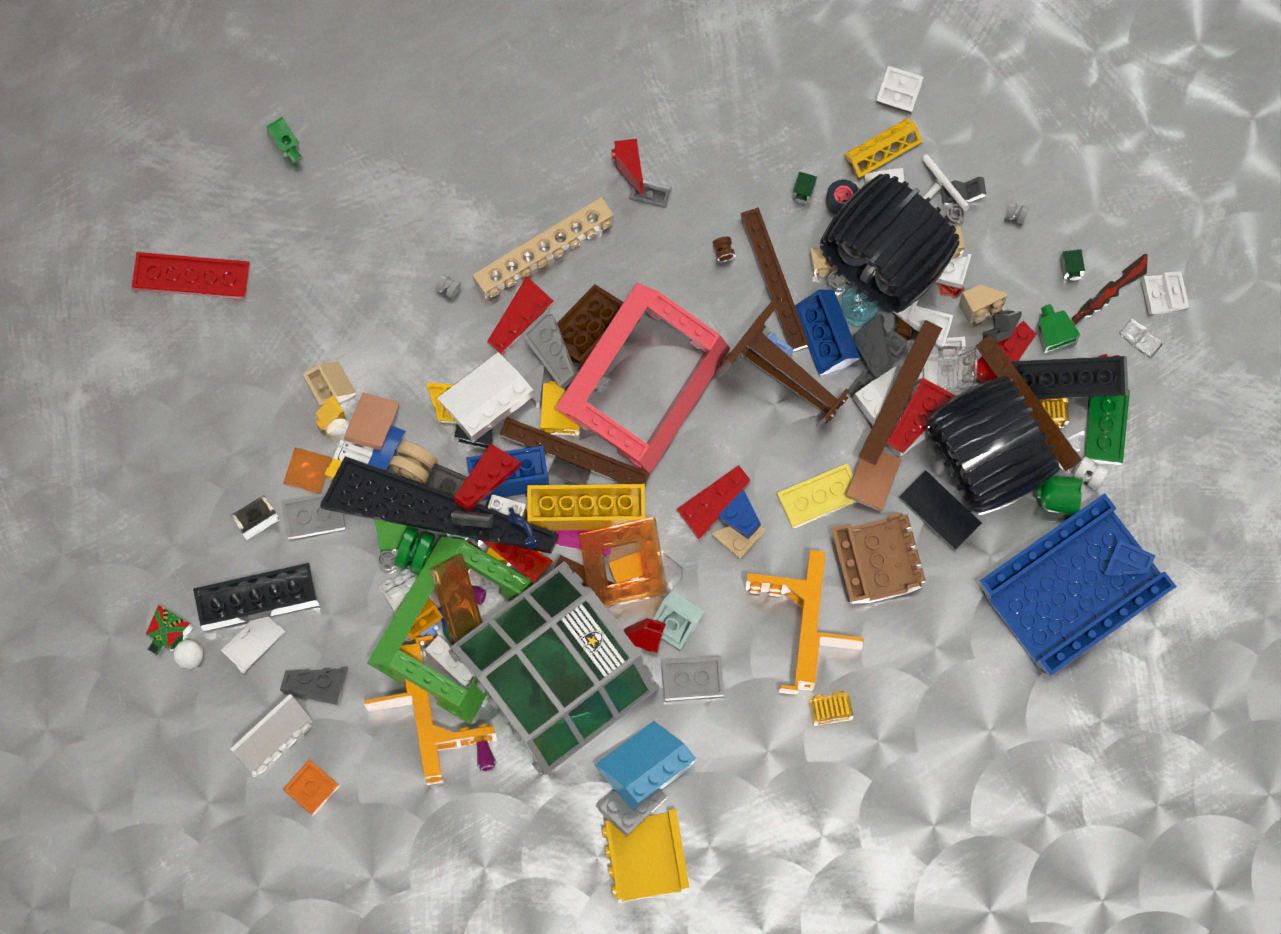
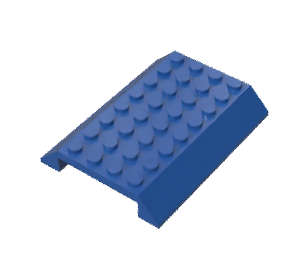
M1105 493L979 581L989 603L1035 664L1049 676L1055 674L1177 587L1165 571L1161 573L1154 563H1152L1148 574L1104 575L1118 540L1142 549L1114 513L1117 508Z

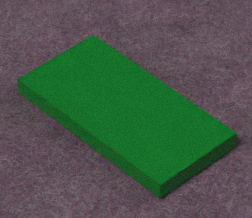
M1128 390V396L1090 397L1084 457L1086 456L1095 462L1123 464L1130 390Z

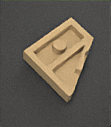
M728 526L715 531L712 536L741 560L763 536L766 530L760 526L747 539Z

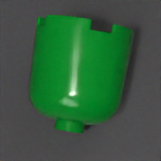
M1054 475L1038 488L1037 498H1041L1042 507L1049 512L1067 515L1076 514L1080 511L1083 478Z

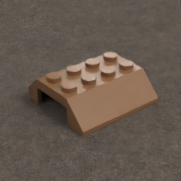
M897 512L889 514L887 519L853 527H851V524L831 528L851 603H871L905 595L922 588L921 583L926 582L923 568L917 569L921 565L918 550L911 549L916 547L913 532H907V529L911 528L908 514L902 515V513Z

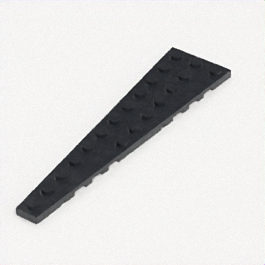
M346 456L320 504L321 509L527 549L524 541L527 538L526 532L522 527L510 522L508 515L478 504L468 511L455 503L454 496ZM459 510L493 514L492 528L453 524L451 513ZM531 524L538 546L529 550L551 554L559 534Z

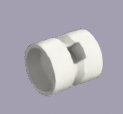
M1085 456L1074 477L1083 478V482L1086 481L1087 486L1097 491L1109 469L1100 464L1096 466L1095 461ZM1087 470L1093 472L1091 476L1086 473Z

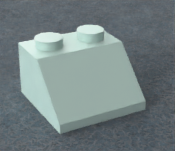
M672 590L663 600L653 620L666 623L663 639L681 650L698 626L705 611Z

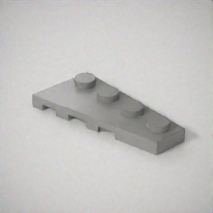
M548 308L521 335L557 384L564 389L573 381L577 373L554 314Z

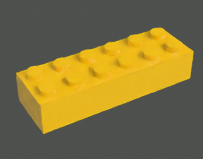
M645 484L527 485L528 522L549 531L645 529Z

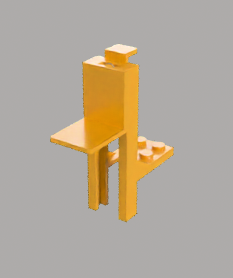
M810 550L806 580L751 573L747 575L746 590H749L750 593L761 594V592H768L771 596L784 594L802 607L794 686L780 685V693L797 695L798 689L813 691L816 681L819 645L861 650L864 643V638L817 632L825 551Z
M433 635L415 638L416 644L400 646V650L424 664L421 645L431 644L434 640ZM406 679L407 693L364 700L367 711L413 704L424 777L427 784L443 782L439 750L474 745L480 741H497L495 728L490 726V724H482L477 729L471 730L470 727L458 729V732H452L434 725L429 693Z

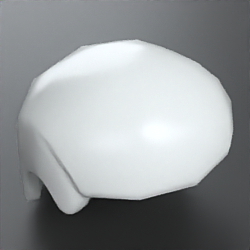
M192 639L180 641L173 652L175 663L183 669L197 667L203 660L202 645Z

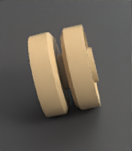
M401 441L396 449L398 455L392 456L388 467L401 477L426 485L430 478L427 471L435 469L438 459L413 443Z

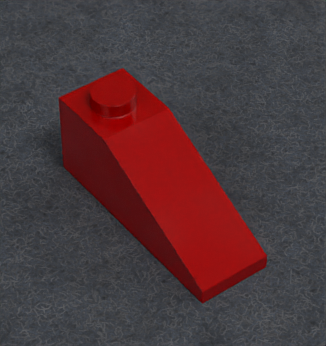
M637 138L614 141L615 149H611L612 160H616L617 168L640 194H644Z

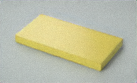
M848 463L777 493V497L792 529L856 502L845 497L853 478Z

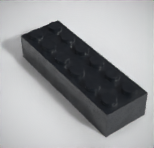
M1126 356L1011 361L1039 400L1128 396Z
M309 563L193 588L199 622L203 631L319 605L312 568Z

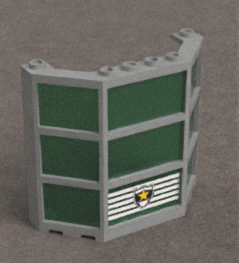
M565 561L449 647L451 650L449 654L455 662L463 663L477 679V687L482 693L486 692L489 695V703L494 709L498 708L501 711V719L506 725L510 724L513 727V735L519 742L522 740L533 756L534 768L539 774L543 772L544 775H547L659 689L647 665L643 667L641 664L644 659L594 591L590 587L582 585L583 580L576 572H572Z

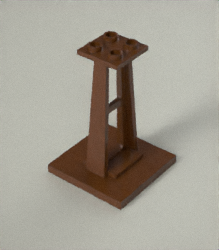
M772 300L715 371L714 375L720 379L735 360L739 361L742 357H745L822 411L824 415L816 425L818 427L823 423L826 425L836 415L835 409L838 410L848 399L846 394L850 390L846 388L836 398L762 333L766 328L764 323L779 305L776 301Z

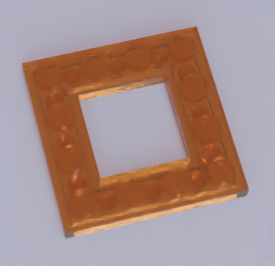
M654 517L579 534L587 587L594 591L606 608L668 594L657 523ZM638 542L644 578L608 586L603 550Z

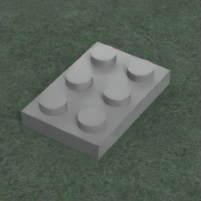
M326 493L281 501L288 540L344 530L346 528L343 513L321 509L320 504Z
M721 656L662 660L665 701L724 696Z
M660 790L632 811L615 791L599 806L598 811L627 837L666 800L667 796Z

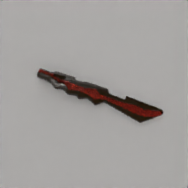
M1143 254L1124 269L1122 277L1115 282L1110 281L1104 286L1094 299L1090 298L1071 320L1076 324L1084 317H1091L1095 311H1100L1104 305H1108L1110 299L1118 297L1120 288L1146 275L1148 255Z

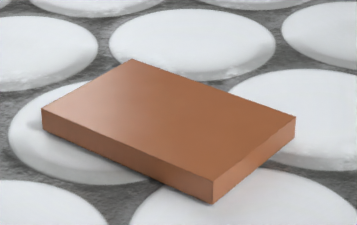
M363 392L344 440L382 450L399 409L400 402Z
M883 451L876 465L860 458L845 497L881 512L902 459Z

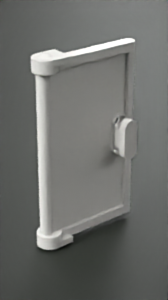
M269 617L251 620L221 651L237 666L241 673L245 674L246 670L286 631Z

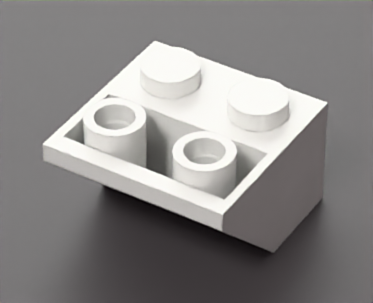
M410 568L401 571L397 576L385 580L383 584L378 586L394 614L397 613L418 575L411 573Z

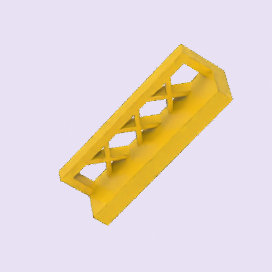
M906 118L848 151L844 156L846 161L852 164L857 177L860 178L923 141L915 122ZM913 132L916 139L910 143L906 142L907 135ZM900 142L896 151H889L892 143ZM876 152H884L882 159L878 161L873 160ZM867 160L866 168L860 171L857 163Z

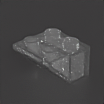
M939 346L937 385L947 391L955 392L975 385L977 379L978 347Z

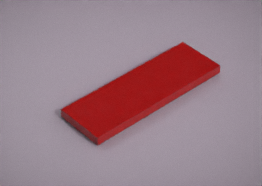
M136 252L131 288L132 290L246 299L250 261Z

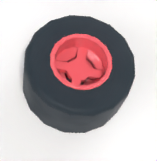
M842 179L830 185L826 195V205L830 212L836 215L848 199L859 190L855 183Z

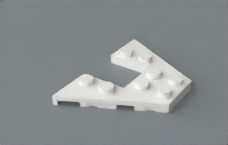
M967 254V257L951 259L936 283L962 289L971 254ZM918 300L904 311L895 313L918 332L925 320L943 328L935 345L944 350L953 315L917 306Z

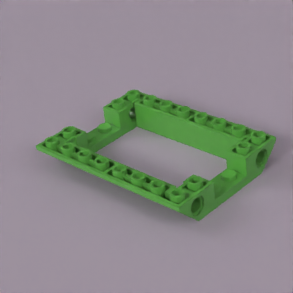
M441 537L367 664L399 683H402L404 679L410 681L437 697L436 705L471 724L487 696L486 692L482 693L477 687V679L474 677L466 690L403 653L399 648L449 562L464 573L470 568L502 587L499 594L507 599H515L531 587L533 583L527 577L463 539ZM536 589L530 595L538 603L541 594ZM525 598L514 606L502 627L515 643H517L535 610ZM499 634L479 668L480 671H483L511 649ZM505 662L486 676L491 685L494 684Z

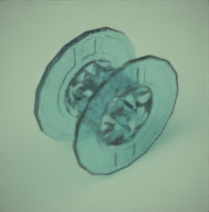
M852 287L844 293L841 309L847 324L862 328L877 316L878 302L867 301V295L863 292L859 295L857 293L858 288Z

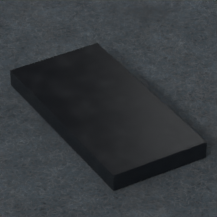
M926 470L899 496V499L954 551L982 525L978 518Z

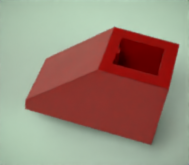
M646 618L624 628V633L634 646L657 653L666 623Z

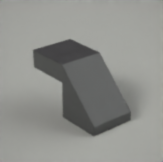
M979 176L965 183L957 180L951 182L966 202H972L987 195L983 177ZM941 186L943 204L957 203L946 188Z
M1006 309L994 313L995 328L982 332L983 340L990 334L997 342L1010 338L1022 316V311Z

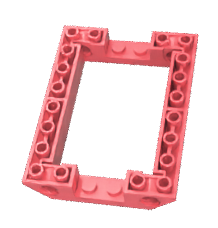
M636 283L560 399L555 410L585 431L592 430L618 448V453L651 474L730 350V347L720 334L655 289ZM645 310L655 320L663 319L690 338L689 344L706 352L697 363L647 443L586 402Z

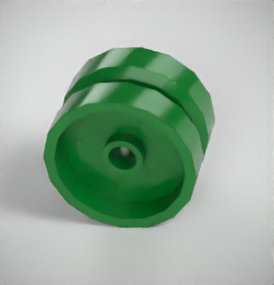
M409 526L399 546L394 567L405 570L411 562V573L419 575L432 553L435 535L424 533L419 540V530Z

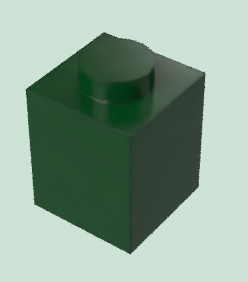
M799 171L792 199H795L798 203L810 204L817 176Z
M1082 249L1063 251L1060 260L1064 279L1078 280L1083 277L1085 266Z

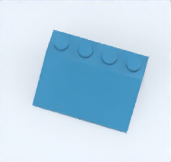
M653 721L596 763L595 767L629 808L634 811L690 769L697 758L683 742Z

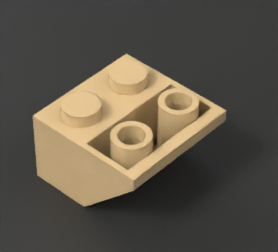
M979 284L962 293L959 306L969 324L973 322L980 323L986 316L990 314L995 315L994 313L1003 310L1007 294Z
M339 361L319 364L302 373L320 408L332 396L335 397L338 403H341L356 395Z

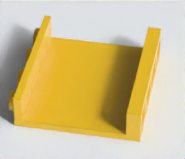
M676 809L668 810V813L648 816L627 837L609 820H605L606 826H602L603 838H608L609 846H605L606 856L611 858L612 866H608L610 878H614L615 885L611 886L613 898L617 897L618 902L689 891L690 887Z

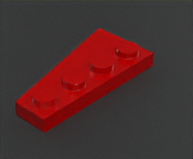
M526 276L487 343L496 352L503 355L522 336L521 334L554 304V300Z
M1023 320L1015 327L1010 338L999 341L998 344L1011 361H1019L1036 337V333ZM983 356L968 368V373L979 384L998 378Z
M922 378L886 445L904 454L928 428L926 426V419L956 395Z
M491 443L454 496V502L470 511L521 467V462Z
M738 465L681 505L676 511L700 541L705 533L715 524L719 518L718 515L750 483V479Z
M481 540L534 583L548 570L553 560L534 550Z

